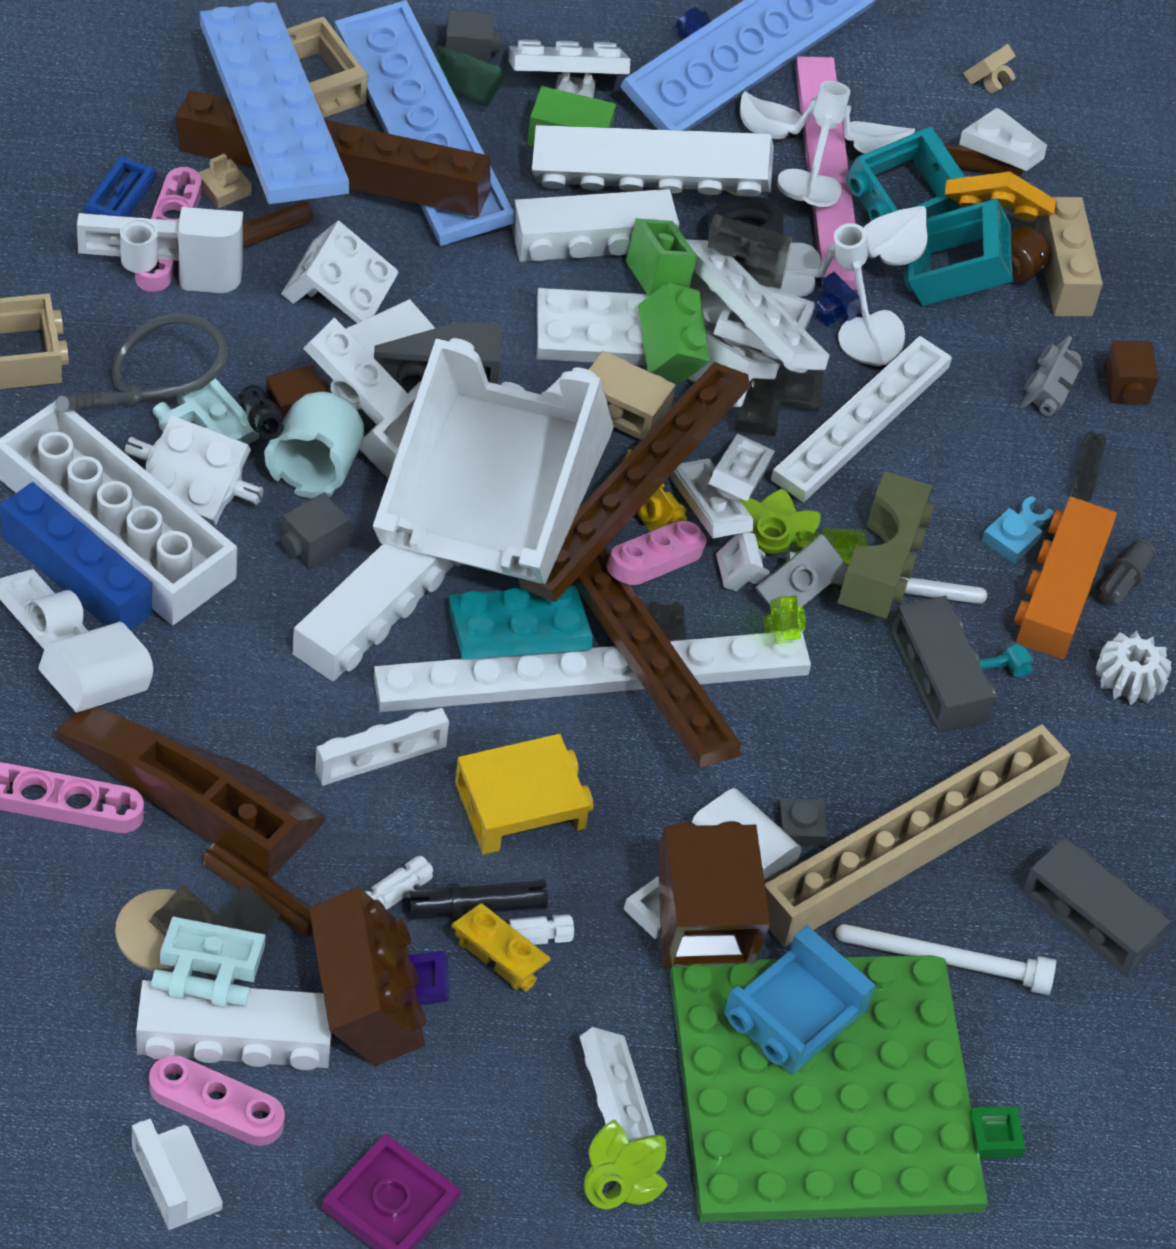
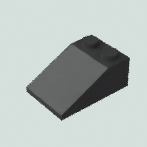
M464 321L452 323L375 345L374 359L408 392L422 381L436 339L450 341L452 338L462 339L474 346V351L480 356L488 382L498 384L502 325Z

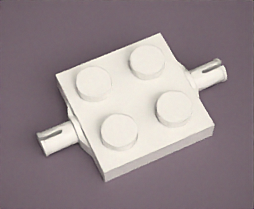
M170 416L161 437L153 446L134 439V437H130L128 439L129 445L126 444L125 454L145 460V470L208 523L213 525L217 524L224 507L234 496L250 501L255 505L260 502L259 497L262 498V487L242 481V468L251 451L248 444L176 416Z

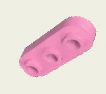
M680 521L671 523L615 546L610 553L606 568L609 574L618 581L630 585H639L699 560L707 539L701 529L692 522Z
M182 1056L163 1057L150 1070L149 1090L151 1096L156 1102L255 1146L271 1144L283 1132L284 1108L271 1095ZM171 1073H176L182 1076L178 1080H169L166 1078V1076ZM213 1092H220L225 1095L218 1100L209 1097ZM257 1111H263L267 1113L268 1116L263 1119L255 1118L252 1114Z

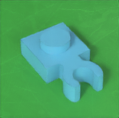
M1033 496L1028 497L1023 501L1019 514L1008 508L984 531L981 541L1015 564L1039 542L1042 530L1047 528L1050 523L1053 510L1049 508L1043 514L1033 513L1032 510L1036 498Z

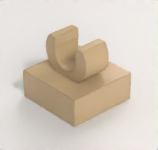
M1006 44L963 73L971 85L984 78L986 90L993 94L1003 88L997 77L1000 78L1004 86L1015 80V74L1012 69L1004 64L1016 57L1009 44Z
M225 154L211 159L209 163L210 168L198 172L202 178V191L217 209L251 195L252 183L231 159L227 160Z

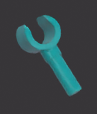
M1020 644L1009 647L1003 655L979 659V665L982 670L1008 666L1016 678L1024 677L1032 672L1030 663L1033 662V659L1028 650Z

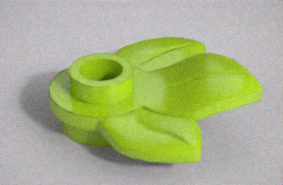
M785 489L772 493L761 503L752 498H749L748 501L740 498L741 503L753 518V531L751 533H754L756 536L758 548L765 553H782L790 547L792 542L808 540L818 530L820 513L811 510L796 512L795 506Z
M616 1120L607 1123L595 1136L588 1149L591 1168L586 1173L584 1180V1192L587 1199L600 1209H613L624 1202L642 1205L656 1199L667 1187L666 1181L656 1173L666 1158L665 1137L658 1134L629 1142L623 1128ZM616 1181L615 1186L610 1191L603 1193V1187L607 1182Z

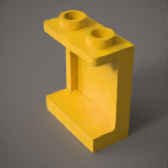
M561 734L458 757L455 784L482 855L500 851L501 839L504 835L572 820L576 831L586 829L588 813L593 811L592 795L587 785H581L577 776L579 769L576 755L572 749H566Z

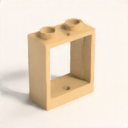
M324 16L287 28L289 36L293 35L291 41L299 60L319 53L334 73L309 83L323 118L366 103L368 74Z
M50 293L0 298V334L42 330L46 352L0 357V389L62 383V366L69 365L66 340L58 341V334H63L62 315L60 309L53 310Z

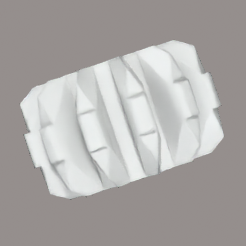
M1137 630L1130 638L1119 632L1113 641H1107L1102 647L1100 658L1096 665V675L1101 677V689H1113L1114 700L1124 696L1127 697L1130 705L1137 701L1138 698L1148 704L1154 698V695H1160L1164 691L1168 682L1167 678L1171 672V661L1166 659V647H1155L1154 636L1147 640L1141 639Z

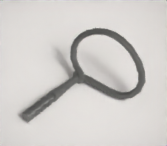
M175 313L154 318L133 331L121 344L114 356L111 374L114 386L121 392L97 391L60 395L56 399V407L60 412L102 408L118 403L133 406L138 401L182 396L201 390L219 375L226 364L227 342L224 335L214 324L196 315ZM170 324L195 325L207 331L216 343L218 351L215 362L197 380L181 385L142 390L134 383L126 385L123 382L121 372L127 354L140 339L159 327Z

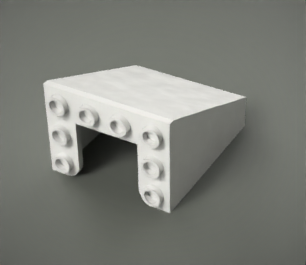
M452 338L450 341L436 339L373 524V529L380 543L546 584L613 430V423L601 378L597 377L590 370L573 368L572 371L564 372L561 375L559 386L562 396L548 391H544L540 395L528 392L522 386L512 382H502L501 385L488 382L480 356L474 351V346L471 343L457 338Z

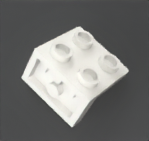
M338 220L312 241L281 294L294 304L307 294L312 297L319 291L351 319L359 323L375 315L398 275V270Z

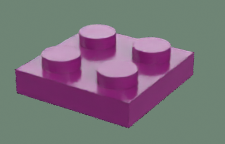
M385 1133L322 1200V1210L373 1249H415L460 1200L461 1189Z

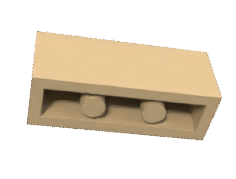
M1053 197L1056 199L1054 215L1039 216L1035 230L1044 236L1049 245L1050 259L1044 268L1054 316H1093L1103 283L1083 198Z

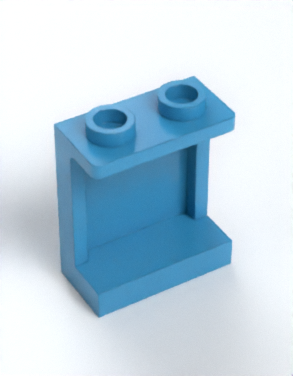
M806 925L794 935L790 951L744 990L736 986L729 992L724 1014L728 1017L733 1028L741 1034H747L754 1040L772 1063L783 1066L793 1075L868 1010L876 985Z

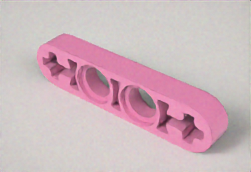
M179 167L171 170L165 178L151 219L179 221L180 218L169 219L163 214L170 210L181 212V207L197 208L202 192V178L200 174L189 167ZM183 185H186L183 192V197L179 196L178 189H181ZM159 259V269H156L154 274H151L152 270L135 273L137 286L148 292L164 290L171 283L178 261Z
M0 762V810L116 833L135 831L144 820V800L142 795L133 788ZM10 782H13V794H7V790H10ZM31 785H38L46 790V794L37 800H29L22 796L21 792L24 788ZM84 794L91 799V802L84 808L75 809L70 807L66 800L71 795ZM99 800H105L102 812L99 811ZM122 805L130 806L125 815H119L116 812L121 809Z

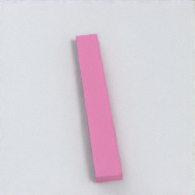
M797 56L795 71L800 113L802 116L810 106L812 97L817 98L822 82H837L834 58ZM813 114L802 128L807 171L811 173L822 129L815 122L816 118ZM842 122L836 128L829 129L818 171V175L829 176L839 182L842 189L840 199L837 203L828 207L812 205L817 252L821 257V265L828 253V245L834 244L835 231L844 224H856L852 192L845 179L849 169ZM834 257L825 275L820 277L822 289L857 290L854 271L844 269L837 263L836 257Z

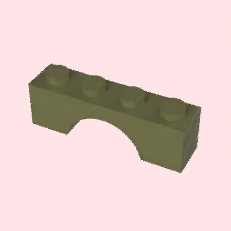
M884 471L875 494L866 527L877 533L885 543L875 546L855 547L845 574L838 604L885 619L888 617L892 603L901 605L908 584V580L902 577L910 579L918 555L911 553V551L920 552L927 530L925 528L929 527L935 504L928 502L932 485Z

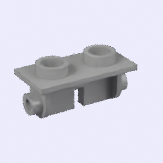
M1070 335L1057 346L1051 343L1038 358L1037 362L1041 366L1039 370L1032 374L1024 386L1027 394L1020 405L1022 409L1033 402L1039 407L1040 412L1046 416H1052L1061 410L1069 393L1068 388L1073 385L1082 368L1080 354L1068 349L1072 340Z

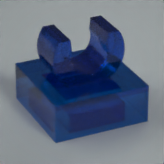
M834 271L822 280L824 295L814 303L815 307L819 310L816 317L826 327L833 324L839 317L845 322L847 320L850 322L856 317H862L859 296Z

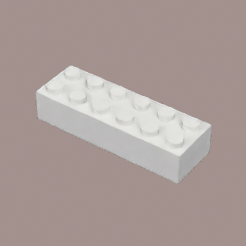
M54 401L0 438V480L15 493L31 482H34L152 582V609L172 626L236 579L237 546L75 411L60 412L56 407V401Z

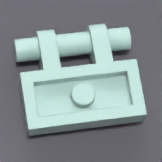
M216 378L201 390L177 396V403L180 406L171 409L165 402L157 404L153 409V414L159 420L158 425L162 431H164L170 416L173 415L189 422L194 421L196 425L245 444H250L259 439V433L255 432L249 425L247 413Z
M172 916L160 951V964L175 968L173 972L155 969L151 987L169 991L170 997L185 999L186 995L210 999L212 1000V1005L227 1007L228 1003L247 1006L250 987L233 983L235 979L254 982L265 948V934ZM192 971L217 975L216 981L191 976Z

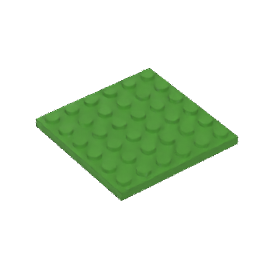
M934 955L844 957L876 985L869 1008L793 1075L783 1066L772 1063L754 1040L747 1034H741L733 1028L728 1017L724 1014L729 992L736 986L744 990L779 959H759L754 964L740 963L704 966L695 964L672 967L670 969L699 1223L985 1212L988 1201L980 1155L976 1154L970 1117L971 1104L945 958Z

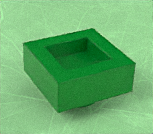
M1018 1106L972 1107L970 1117L976 1154L980 1155V1159L1022 1158L1025 1144Z

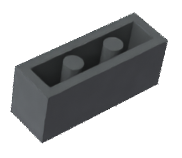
M946 595L898 605L891 632L938 732L941 733L987 722L992 705L996 701V690L992 680L985 677L979 665L978 651L973 644H969L963 632L961 616L957 611H953Z
M1066 837L1031 868L1022 892L1126 977L1161 945L1171 922L1155 905L1147 903L1128 888L1120 877L1112 875L1093 860L1085 849L1077 847Z

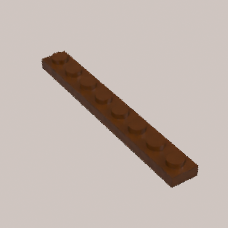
M714 362L578 509L546 584L518 578L520 588L556 602L750 388L749 375Z
M604 548L573 584L697 766L702 768L739 757L740 741L632 586L618 581L607 571L606 564L610 555Z

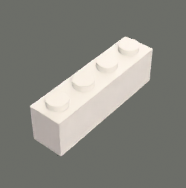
M670 189L517 199L514 200L513 209L515 223L511 226L519 262L625 255L628 253L635 218L673 221L677 228H679V221Z
M142 980L136 1029L138 1055H147L158 1060L166 1056L176 1055L184 1058H193L203 1063L235 1061L244 1062L254 1067H262L268 1064L290 1065L300 1070H312L317 1067L328 1068L331 1032L329 1031L323 993L250 988L247 1006L228 1003L227 1007L212 1005V1000L190 995H186L185 999L170 997L169 991L154 989L151 987L152 981Z

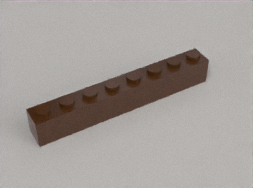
M190 90L176 115L180 151L208 158H215L225 154L227 160L231 159L236 164L254 167L229 99ZM324 120L349 179V189L479 217L491 191L490 155Z

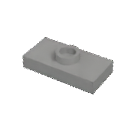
M822 534L757 585L755 590L777 618L784 622L843 574L848 566Z

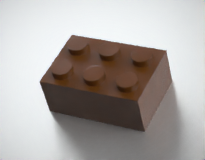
M360 887L310 907L309 911L329 1031L374 1066L424 1047L425 1040L422 1027L426 1025V1017L416 997L415 986L418 985V975L409 959L407 945L411 944V936L404 921L400 918L396 919L385 909L381 901L378 899L374 900Z

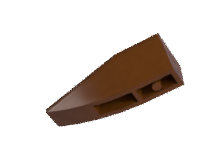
M98 707L75 712L55 731L56 737L129 787L137 790L142 796L211 843L223 844L269 878L325 822L326 816L256 769Z

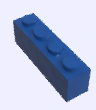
M31 482L0 504L2 538L64 591L70 590L75 593L81 605L105 626L123 622L131 631L152 615V582L34 482Z

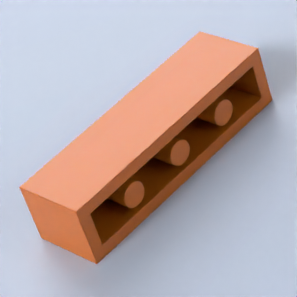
M1071 496L1064 512L1056 509L1048 533L1055 535L1053 542L1044 540L1036 562L1044 566L1041 572L1033 569L1025 591L1026 594L1032 595L1030 603L1021 600L1013 624L1021 627L1016 640L1017 644L1062 660L1065 659L1117 512Z

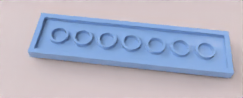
M407 0L335 21L336 33L368 74L367 97L385 133L484 154ZM491 166V191L479 217L420 204L440 246L515 223L514 211Z
M743 0L626 77L620 88L657 130L689 131L741 96L744 91H748L797 58V56H800L871 8L876 0Z
M256 2L249 6L217 7L213 10L200 11L202 31L268 204L349 194V179L276 2Z

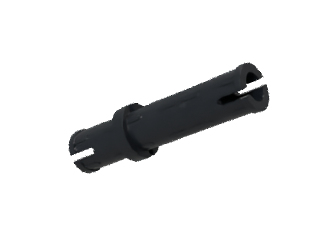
M249 385L241 391L239 399L242 400L241 406L247 412L249 425L262 438L267 440L278 438L284 430V424L282 425L281 423L283 421L282 413L279 407L267 398L265 391L260 386Z
M539 879L538 881L460 887L459 883H450L444 889L408 890L406 895L407 910H411L408 912V917L410 921L449 916L450 920H458L462 915H465L480 903L492 912L547 909L548 890H543L547 884L544 879Z

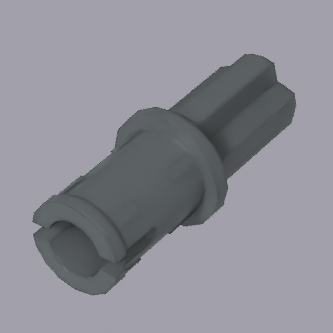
M1141 538L1137 539V541L1134 540L1125 555L1113 562L1111 574L1100 587L1102 593L1099 597L1103 603L1109 602L1112 606L1120 604L1129 590L1142 582L1144 570L1156 557V549L1151 542Z

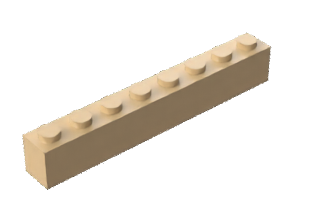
M1041 724L767 882L765 889L770 918L769 930L785 947L792 943L794 935L806 925L812 930L818 928L1059 786L1071 756L1070 753Z

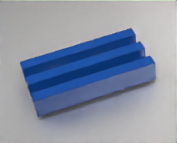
M120 156L84 205V214L130 217L155 182L156 169ZM126 170H131L126 179L116 188L115 194L105 207L101 206Z

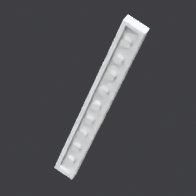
M802 630L670 641L699 684L809 675L811 667ZM616 646L592 648V650L374 666L373 676L379 712L645 689Z

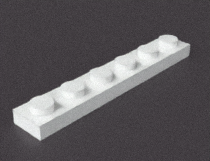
M686 239L697 255L693 272L698 274L708 284V288L715 292L727 304L726 306L745 322V326L764 342L766 348L772 350L781 359L787 369L798 373H805L808 369H826L830 355L717 241Z
M919 336L773 469L771 480L804 503L950 367L952 357Z

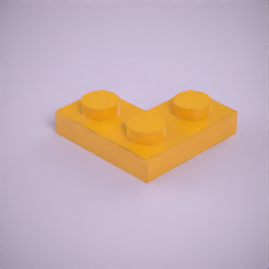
M1010 171L949 179L946 181L944 195L958 202L960 208L997 198L1001 207L1014 213L1015 218L1023 221H1035L1037 216L1054 215L1056 199Z

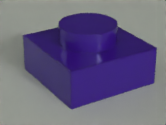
M437 951L409 955V959L418 975V985L415 986V991L419 1004L449 1001L448 958L445 952Z

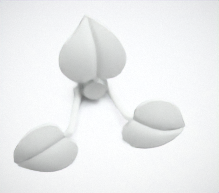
M825 81L820 84L817 98L812 97L810 106L803 116L792 108L758 99L746 91L743 92L740 102V116L744 125L753 133L771 134L772 139H783L789 132L798 134L811 115L815 116V122L822 129L811 173L801 169L784 170L778 175L777 187L783 194L794 200L806 201L808 204L818 207L834 205L840 199L842 191L841 185L836 179L818 175L829 129L836 128L843 121L845 138L854 141L855 149L866 154L913 134L915 128L861 121L850 122L851 106L847 105L850 89L836 81Z
M925 206L898 210L872 220L864 228L854 223L840 226L835 231L834 244L828 245V253L822 265L819 253L812 246L805 243H786L777 252L765 258L750 260L751 267L761 285L797 297H804L814 290L815 277H823L833 258L836 257V261L846 270L854 271L862 317L851 318L841 326L838 333L839 346L847 357L856 362L873 366L888 365L902 352L905 343L904 326L899 317L892 311L881 310L871 315L869 314L861 267L866 262L868 255L870 258H875L879 255L884 263L893 266L909 264L920 258L927 245Z

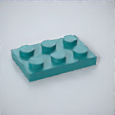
M570 586L556 602L520 588L482 593L470 591L464 594L449 595L448 609L462 660L592 650L593 635L579 592L575 586Z

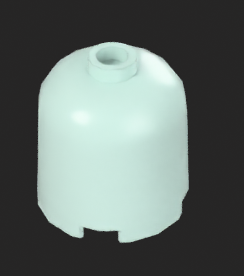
M316 392L304 395L292 405L281 422L282 425L284 424L283 433L278 438L270 440L264 451L265 465L272 478L276 481L282 478L286 483L296 488L294 494L310 499L324 492L330 497L335 489L343 484L364 438V423L357 409L347 399L334 393Z

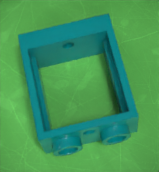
M931 126L855 159L845 179L853 195L859 198L869 213L871 221L898 211L875 175L910 160L914 162L937 196L915 206H925L926 218L960 208L958 202L944 195L947 180L964 178L965 175Z
M992 199L926 218V249L920 258L908 264V269L904 270L903 273L908 291L910 293L915 292L922 306L1013 282L1011 224L998 199ZM983 239L984 256L931 270V253Z

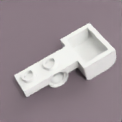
M181 207L179 221L82 213L78 215L77 238L78 253L119 256L121 257L123 267L134 273L152 270L159 259L179 261V286L186 291L227 293L236 289L241 282L243 269V212Z
M334 317L303 349L334 380L331 383V392L347 399L357 410L362 409L376 423L362 439L360 450L389 479L421 382L406 392Z
M34 569L0 578V600L44 649L38 667L39 671L76 713L148 690L153 676L151 656L144 645L123 622L88 631L82 624L84 615L81 602L72 591L65 590L54 593Z
M737 788L726 791L699 810L693 818L692 823L696 826L718 825L727 821H736L742 825L757 824L765 884L783 874L798 862L801 846ZM659 876L628 897L624 906V910L654 939L661 936Z

